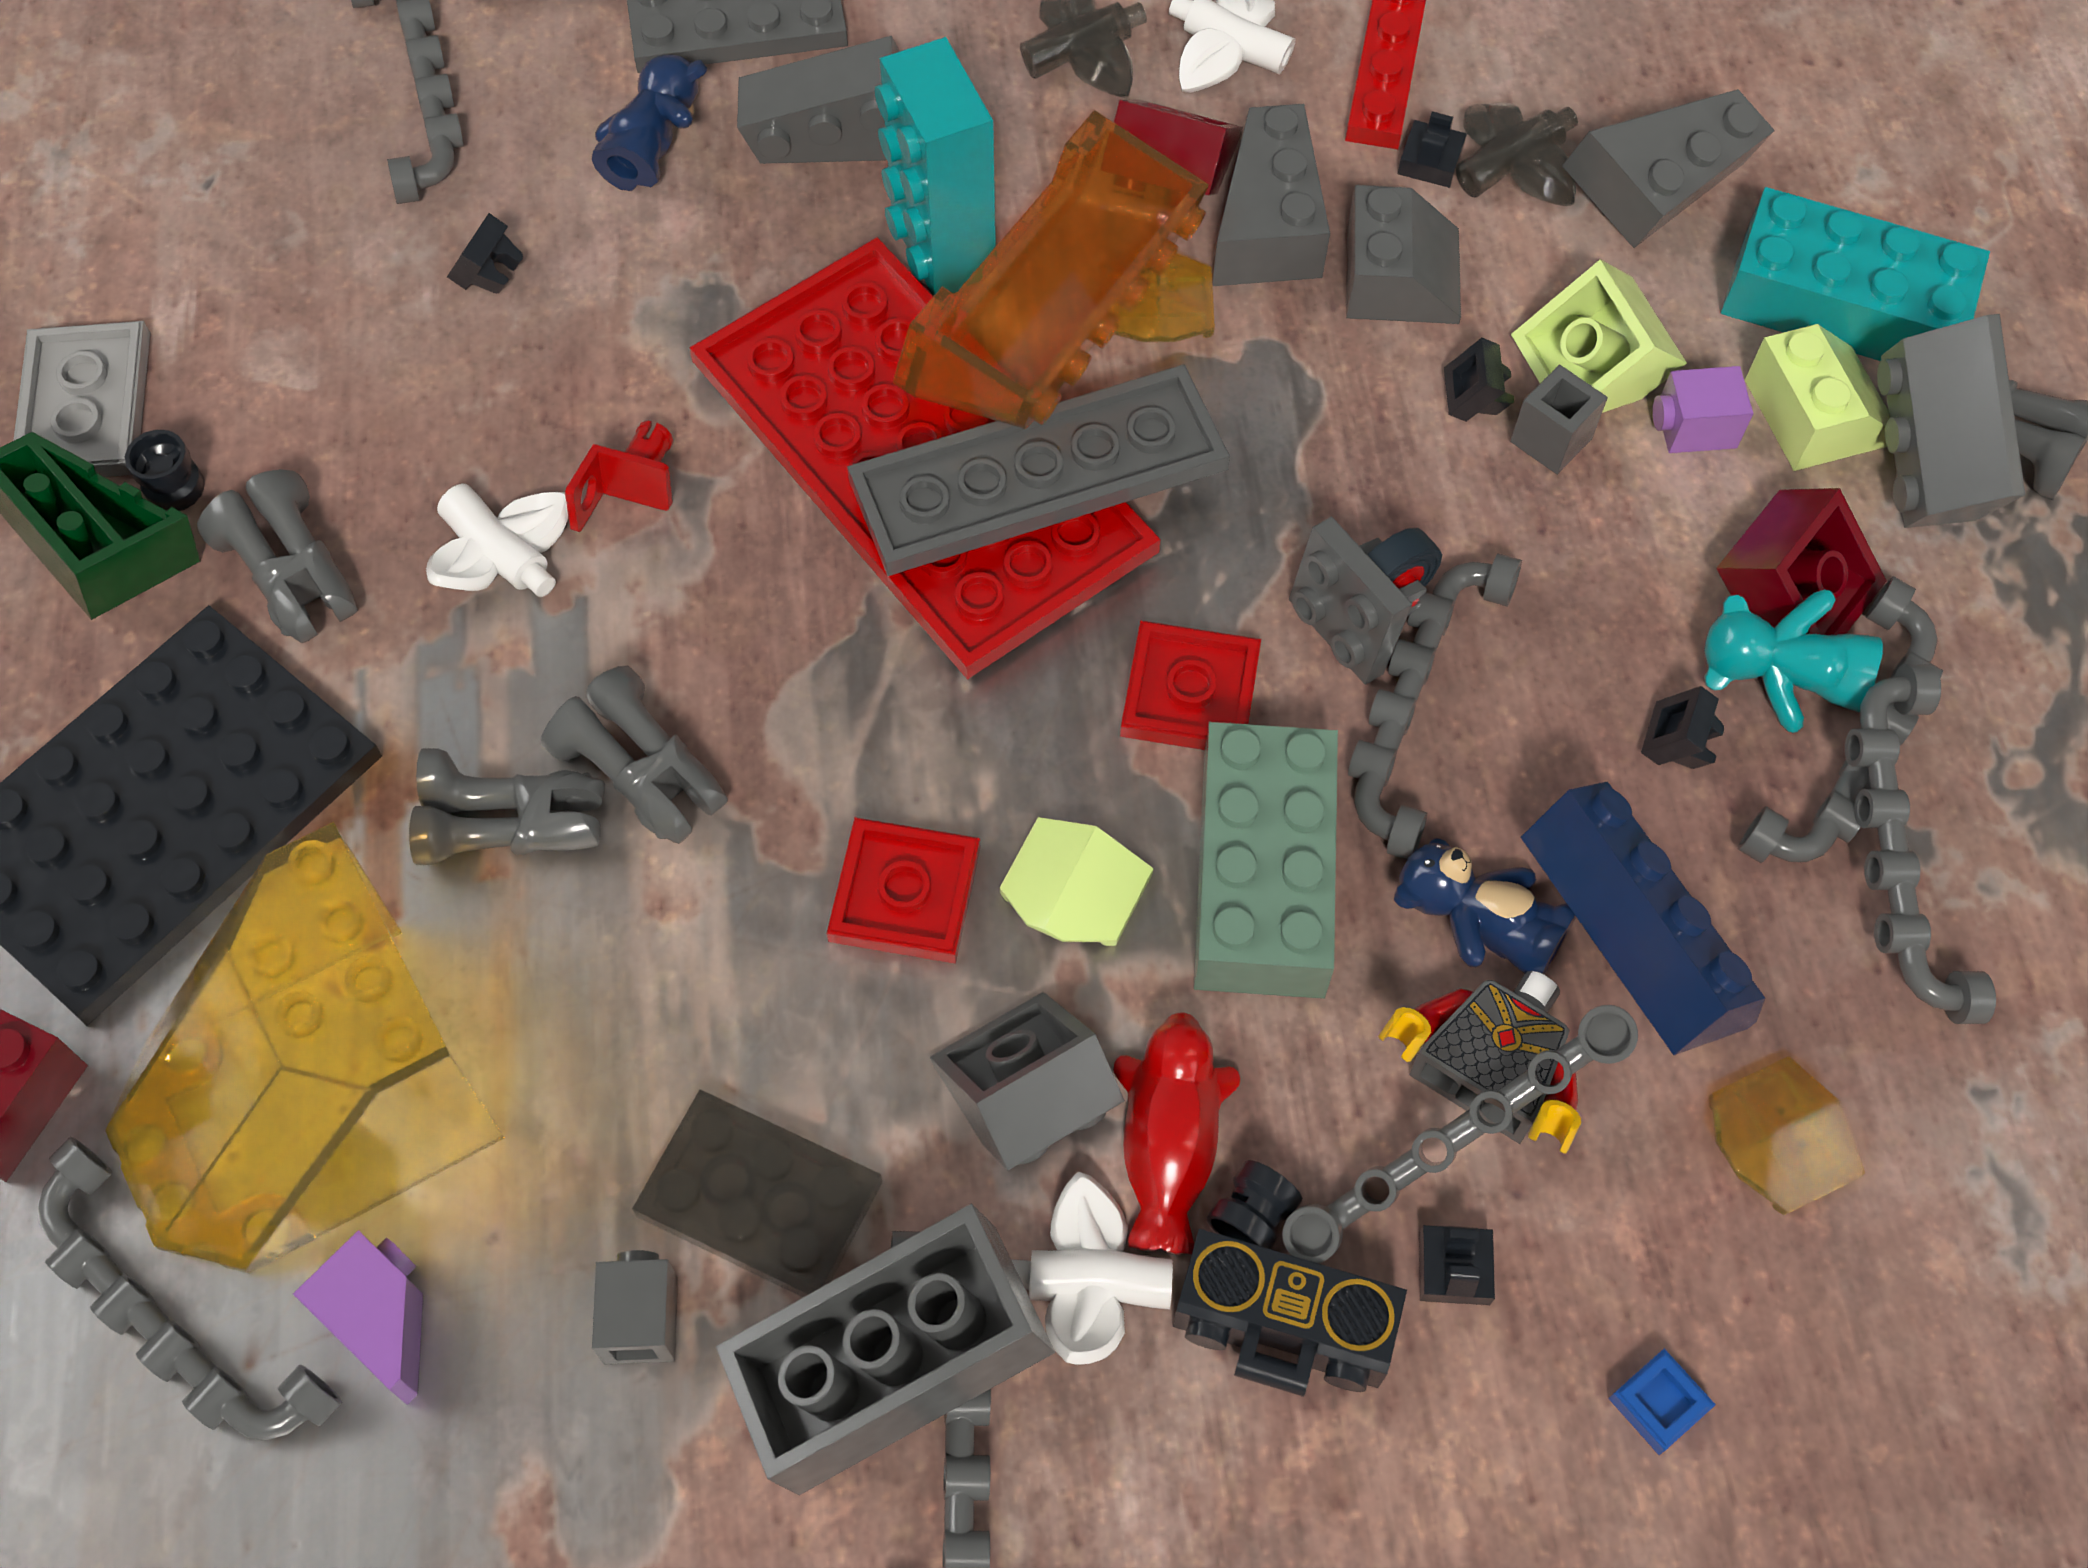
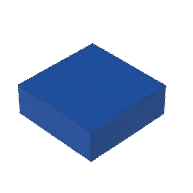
M1665 1348L1608 1398L1658 1455L1666 1451L1716 1405Z

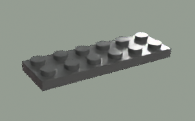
M1185 364L853 464L847 466L849 482L886 574L890 576L1227 471L1230 455Z

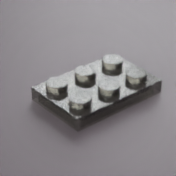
M700 1089L632 1210L636 1217L784 1289L805 1297L832 1281L883 1181L880 1173Z

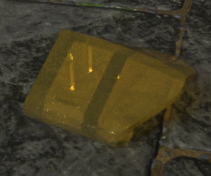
M1158 245L1100 267L1101 336L1112 338L1114 334L1140 342H1178L1203 334V338L1214 335L1212 267Z
M1790 1056L1729 1084L1709 1096V1106L1713 1110L1715 1142L1738 1179L1772 1202V1207L1782 1215H1786L1865 1174L1840 1100Z

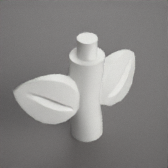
M1172 0L1169 14L1185 21L1184 30L1193 34L1184 48L1180 61L1179 79L1182 92H1196L1228 79L1238 70L1242 61L1277 74H1281L1287 65L1294 49L1295 38L1265 27L1275 16L1274 0H1217L1216 3L1212 0Z
M458 484L450 488L442 496L437 507L438 514L459 538L443 545L430 557L426 567L429 583L445 588L479 591L487 588L497 574H499L516 589L523 590L529 588L538 597L546 596L552 591L556 581L546 571L547 559L541 553L547 551L557 541L568 521L565 492L539 493L514 500L502 509L498 517L493 514L479 495L467 484Z
M1077 1172L1066 1184L1054 1209L1050 1236L1057 1250H1032L1031 1261L1012 1260L1024 1288L1029 1290L1030 1300L1050 1301L1045 1315L1046 1334L1054 1350L1063 1360L1075 1365L1100 1361L1108 1357L1117 1348L1125 1334L1124 1310L1119 1302L1170 1310L1173 1273L1172 1259L1123 1252L1128 1232L1123 1211L1100 1183L1090 1175Z

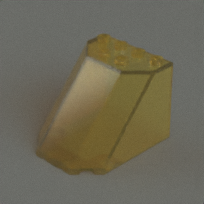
M334 822L266 854L145 1042L107 1124L105 1132L113 1150L119 1155L122 1162L121 1170L137 1208L144 1214L146 1219L145 1227L153 1246L158 1250L184 1257L185 1255L194 1256L219 1263L225 1268L251 1274L505 1139L495 1119L448 1050L393 940L394 937L402 933L396 920Z

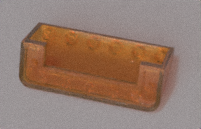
M1094 110L1065 143L1052 182L958 292L954 294L942 286L910 323L893 378V384L915 398L1023 429H1027L1034 421L1043 425L1049 419L1061 399L1062 394L1057 392L1066 382L1073 387L1084 374L1092 359V356L1088 354L1092 347L1097 345L1103 349L1109 343L1121 323L1122 318L1118 317L1119 313L1123 308L1133 312L1139 305L1151 282L1147 280L1150 274L1154 272L1161 276L1166 271L1178 251L1179 246L1175 244L1177 240L1181 237L1189 241L1195 234L1206 215V211L1199 206L1209 184Z

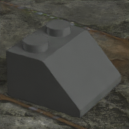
M1355 185L1347 225L1346 318L1445 324L1460 323L1459 228L1414 189Z
M1044 992L930 1056L934 1068L983 1146L1007 1171L1018 1164H1027L1037 1160L1047 1151L1050 1145L1076 1130L1096 1125L1105 1117L1106 1112L1125 1101L1096 1034Z

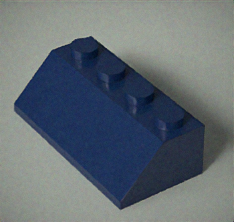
M1608 781L1569 789L1520 837L1673 1055L1744 1031L1757 1022L1766 998L1752 980V973L1749 967L1738 955L1730 950L1711 924V917L1707 909L1689 894L1671 869V862L1666 853L1659 846L1652 843L1633 817L1628 801L1619 792L1615 791Z

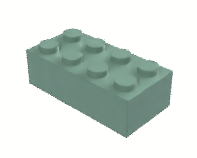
M1209 722L1203 767L1194 990L1325 999L1334 971L1338 730Z

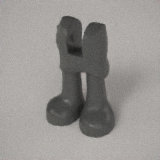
M2009 380L2014 415L2039 425L2036 426L2015 419L2019 453L2029 459L2034 465L2033 489L2039 495L2054 500L2076 458H2078L2088 441V401L2067 400L2017 388L2018 383L2016 381Z
M283 469L265 471L252 476L246 482V491L251 501L274 529L290 554L289 556L276 557L260 531L251 510L238 492L234 490L222 492L202 511L197 522L199 534L212 549L222 553L235 550L252 572V580L267 599V609L271 620L284 636H291L300 643H305L318 635L310 622V615L304 606L321 597L326 607L332 609L339 622L357 613L358 609L354 596L346 579L332 560L326 545L322 540L315 541L301 516V513L309 505L310 495L306 483L295 471Z
M629 666L615 667L594 678L588 685L586 691L587 699L591 707L600 716L616 723L648 757L635 761L602 725L596 714L577 696L568 699L557 710L541 735L542 746L556 759L568 761L581 754L590 759L613 781L614 788L624 795L635 807L634 812L641 824L655 833L659 839H668L680 844L692 833V828L684 815L671 802L681 791H684L703 812L710 816L728 802L726 794L715 777L694 757L679 736L675 734L670 738L647 711L642 703L645 684L641 677Z
M422 748L420 750L417 760L416 781L421 806L413 808L409 827L410 852L414 864L434 865L446 860L455 853L511 846V851L514 854L525 855L536 850L570 851L599 845L600 822L593 816L580 812L550 813V810L589 811L598 808L603 801L605 782L592 777L590 773L561 770L542 776L517 774L513 778L471 777L463 775L458 771L447 751L439 748ZM517 809L518 817L464 818L453 816L450 813Z

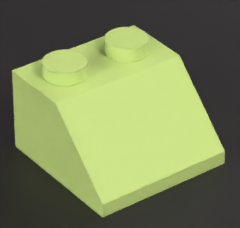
M1601 259L1511 334L1539 383L1560 364L1608 397L1603 412L1643 399L1667 380L1671 371L1679 370L1687 364L1633 277Z
M1818 324L1764 337L1745 378V382L1793 471L1887 447L1885 427L1889 419V411L1852 346Z

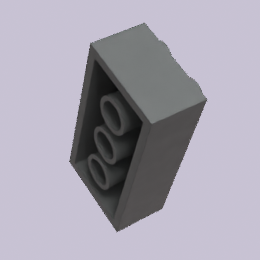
M972 1203L716 1346L767 1479L799 1496L1055 1353L996 1227Z

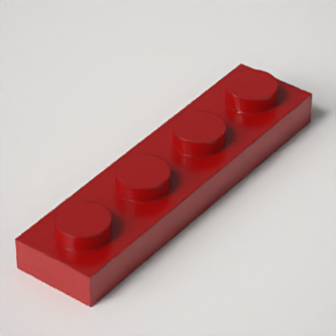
M1372 0L1345 141L1399 149L1426 0Z

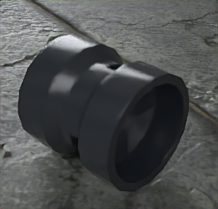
M157 429L148 431L136 437L127 447L124 456L126 467L136 482L140 484V489L147 501L166 511L171 507L182 511L194 505L202 496L205 487L204 477L198 466L191 459L190 452L179 435L169 430Z
M1247 1160L1234 1176L1233 1183L1235 1189L1232 1192V1196L1217 1201L1207 1216V1222L1217 1234L1271 1249L1276 1242L1275 1227L1281 1221L1287 1220L1298 1209L1303 1198L1297 1188L1280 1173L1260 1162Z

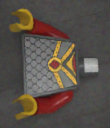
M1527 971L1513 992L1493 980H1486L1474 992L1459 988L1420 1004L1414 1009L1406 1007L1396 1009L1378 1038L1382 1041L1387 1037L1400 1040L1406 1046L1405 1051L1401 1055V1058L1406 1062H1410L1419 1051L1409 1075L1468 1111L1473 1099L1478 1094L1488 1089L1499 1090L1527 1071L1531 1060L1538 1053L1545 1050L1556 1051L1565 1045L1570 1029L1565 1023L1548 1014L1560 995V989L1557 984L1539 972ZM1544 1059L1537 1066V1075L1543 1083L1554 1085L1563 1079L1564 1070L1558 1061ZM1576 1072L1572 1074L1569 1084L1562 1091L1555 1094L1544 1093L1514 1113L1512 1121L1501 1133L1518 1144L1522 1142L1528 1131V1138L1534 1141L1537 1140L1540 1133H1548L1559 1140L1561 1144L1559 1152L1566 1154L1581 1125V1117L1576 1111L1578 1105ZM1488 1098L1481 1102L1479 1112L1486 1122L1496 1124L1503 1121L1505 1109L1500 1101Z

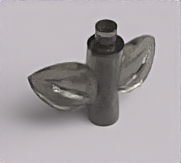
M1042 0L1039 7V18L1048 29L1020 43L1021 56L1030 76L1033 79H1037L1070 62L1076 76L1085 83L1111 95L1128 97L1133 82V68L1130 54L1123 41L1131 38L1132 28L1147 22L1146 12L1142 4L1137 2L1123 8L1119 2L1097 9L1095 0Z
M1484 103L1469 106L1464 114L1463 127L1466 133L1481 147L1456 166V176L1462 189L1469 196L1476 198L1511 172V176L1516 184L1529 195L1555 205L1566 207L1573 205L1576 196V183L1562 167L1568 156L1559 146L1565 143L1566 132L1578 125L1577 115L1570 107H1565L1557 113L1551 110H1544L1534 117L1524 120L1520 108L1511 103Z

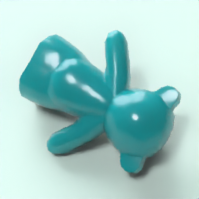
M1824 589L1811 594L1788 613L1775 628L1758 615L1751 613L1743 597L1739 595L1727 596L1723 602L1722 615L1717 617L1710 626L1705 640L1704 654L1706 664L1708 665V671L1704 676L1705 686L1711 690H1721L1733 680L1753 679L1762 676L1765 691L1780 725L1786 731L1796 733L1803 728L1804 716L1794 695L1793 685L1813 692L1830 703L1859 713L1860 704L1868 689L1875 685L1883 655V642L1880 637L1869 635L1806 634L1811 625L1832 609L1836 599L1829 590Z

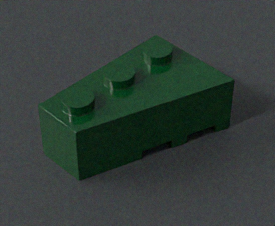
M30 432L0 447V514L91 620L201 562L186 514L173 507L166 511L142 497L141 491L126 482L122 485L112 482L96 473L93 464L34 432Z

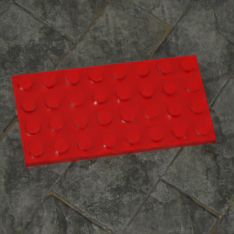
M878 237L689 347L692 362L967 680L1160 552L1161 539L1124 502L887 576L849 482L847 466L1038 408Z

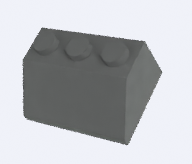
M2000 314L1985 315L1904 338L1881 355V361L1877 370V382L1881 394L1887 396L1889 419L1885 427V441L1889 452L1895 455L1897 477L1893 485V499L1897 510L1903 513L1904 528L1974 522L2025 496Z

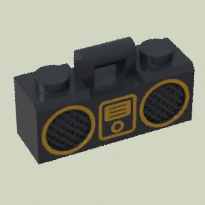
M1199 1229L1173 1327L1185 1330V1338L1188 1341L1204 1348L1225 1350L1227 1343L1241 1347L1234 1373L1236 1377L1304 1397L1311 1370L1315 1369L1325 1372L1324 1381L1335 1387L1353 1392H1365L1367 1385L1379 1388L1388 1374L1407 1289ZM1262 1344L1298 1355L1297 1363L1256 1352L1257 1345Z

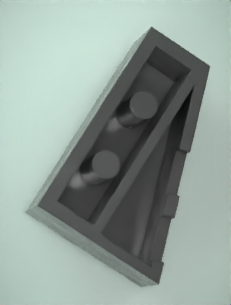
M892 35L739 77L737 128L759 163L886 161L878 137V129L885 127V121L876 102L875 86L881 85L879 58L900 52Z
M1737 89L1589 131L1562 167L1631 246L1635 248L1742 166L1775 130L1740 90Z
M1305 105L1251 107L1248 111L1217 239L1212 286L1322 278L1330 230Z

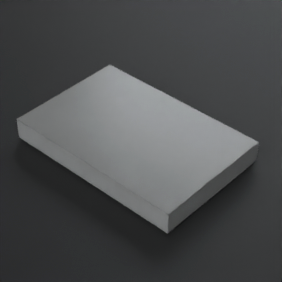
M133 321L27 329L14 440L34 432L93 464L96 473L103 477L131 475L126 467L124 456L131 442L141 435L150 332L145 322Z

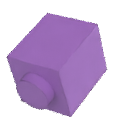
M1740 366L1671 371L1662 394L1656 396L1653 403L1654 425L1658 431H1663L1668 453L1738 448L1753 416L1752 406Z

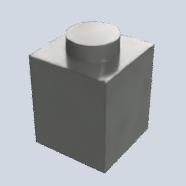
M1559 364L1524 399L1510 442L1558 475L1592 440L1608 397Z
M631 1250L618 1253L616 1261L596 1262L592 1349L603 1364L675 1362L678 1277L668 1259H659V1254L651 1251Z

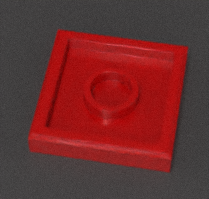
M1140 620L1121 722L1120 737L1205 750L1209 722L1248 724L1262 639Z
M854 817L826 933L828 942L956 964L981 848L980 838Z

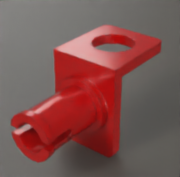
M652 421L641 422L625 452L597 444L592 445L565 490L571 530L582 531L603 494L664 511L669 510L672 505L670 472L668 465L661 462L666 452L673 445L672 434L667 428L656 423L654 430L649 438H647V434L652 427ZM588 480L587 492L581 504L582 491Z

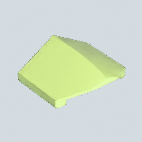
M1038 817L1000 886V894L1005 901L1012 905L1028 927L1062 942H1101L1105 946H1115L1153 874V868L1097 826Z

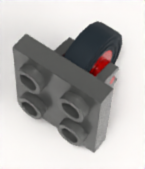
M1331 516L1312 527L1289 601L1293 604L1299 618L1304 623L1312 625L1331 646L1338 662L1344 667L1351 669L1366 685L1384 674L1407 616L1420 607L1421 603L1418 598L1426 593L1427 589L1425 587L1433 579L1440 567L1443 554L1428 535L1419 528H1407L1393 534L1383 542L1376 538L1358 545Z

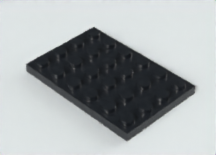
M208 605L0 782V945L78 1019L88 1026L382 757L378 747Z

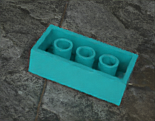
M947 37L879 58L881 85L875 86V98L879 111L885 121V127L878 129V137L883 154L888 161V167L882 169L881 174L885 190L891 200V206L885 208V217L893 238L896 241L903 239L907 246L906 257L912 275L918 281L924 279L935 299L996 279L994 130L991 115Z
M1764 187L1746 230L1720 314L1783 333L1818 324L1852 346L1856 354L1881 361V355L1904 338L1974 319L1990 251Z

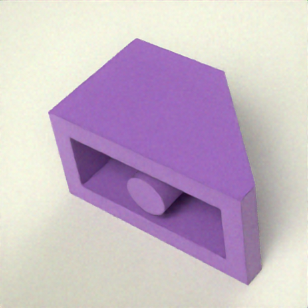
M358 1230L293 1295L393 1394L408 1405L418 1395L423 1293L407 1278L417 1266L387 1237L375 1247Z

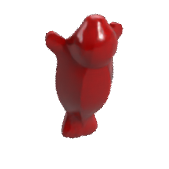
M1180 1012L1169 1016L1152 1033L1142 1060L1128 1055H1121L1116 1059L1113 1066L1116 1078L1128 1092L1129 1103L1123 1141L1124 1159L1129 1181L1141 1207L1129 1234L1128 1245L1130 1248L1142 1251L1155 1252L1161 1249L1165 1253H1173L1175 1255L1192 1254L1194 1241L1187 1213L1204 1189L1212 1172L1217 1153L1221 1103L1236 1091L1240 1085V1075L1234 1067L1214 1068L1213 1046L1210 1038L1201 1028L1195 1017L1191 1014Z

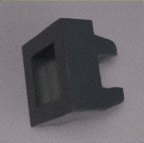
M1434 111L1431 113L1429 123L1414 120L1400 159L1397 174L1450 188L1464 148L1467 133L1451 129L1453 116Z
M488 213L447 275V278L467 290L470 284H473L490 292L500 293L509 278L500 273L495 268L494 263H502L508 269L514 271L523 259L522 252L504 234L508 226Z
M1481 337L1444 367L1448 414L1450 416L1467 422L1477 413L1498 415L1514 403V396L1505 392L1504 382L1512 376L1510 369L1502 364L1499 344Z
M1699 686L1656 701L1641 753L1657 765L1673 761L1691 769H1696L1715 763L1717 756L1705 746L1707 740L1722 736L1724 733V725L1715 715L1719 698L1704 687Z
M1423 1225L1419 1232L1420 1301L1490 1306L1495 1299L1493 1229Z

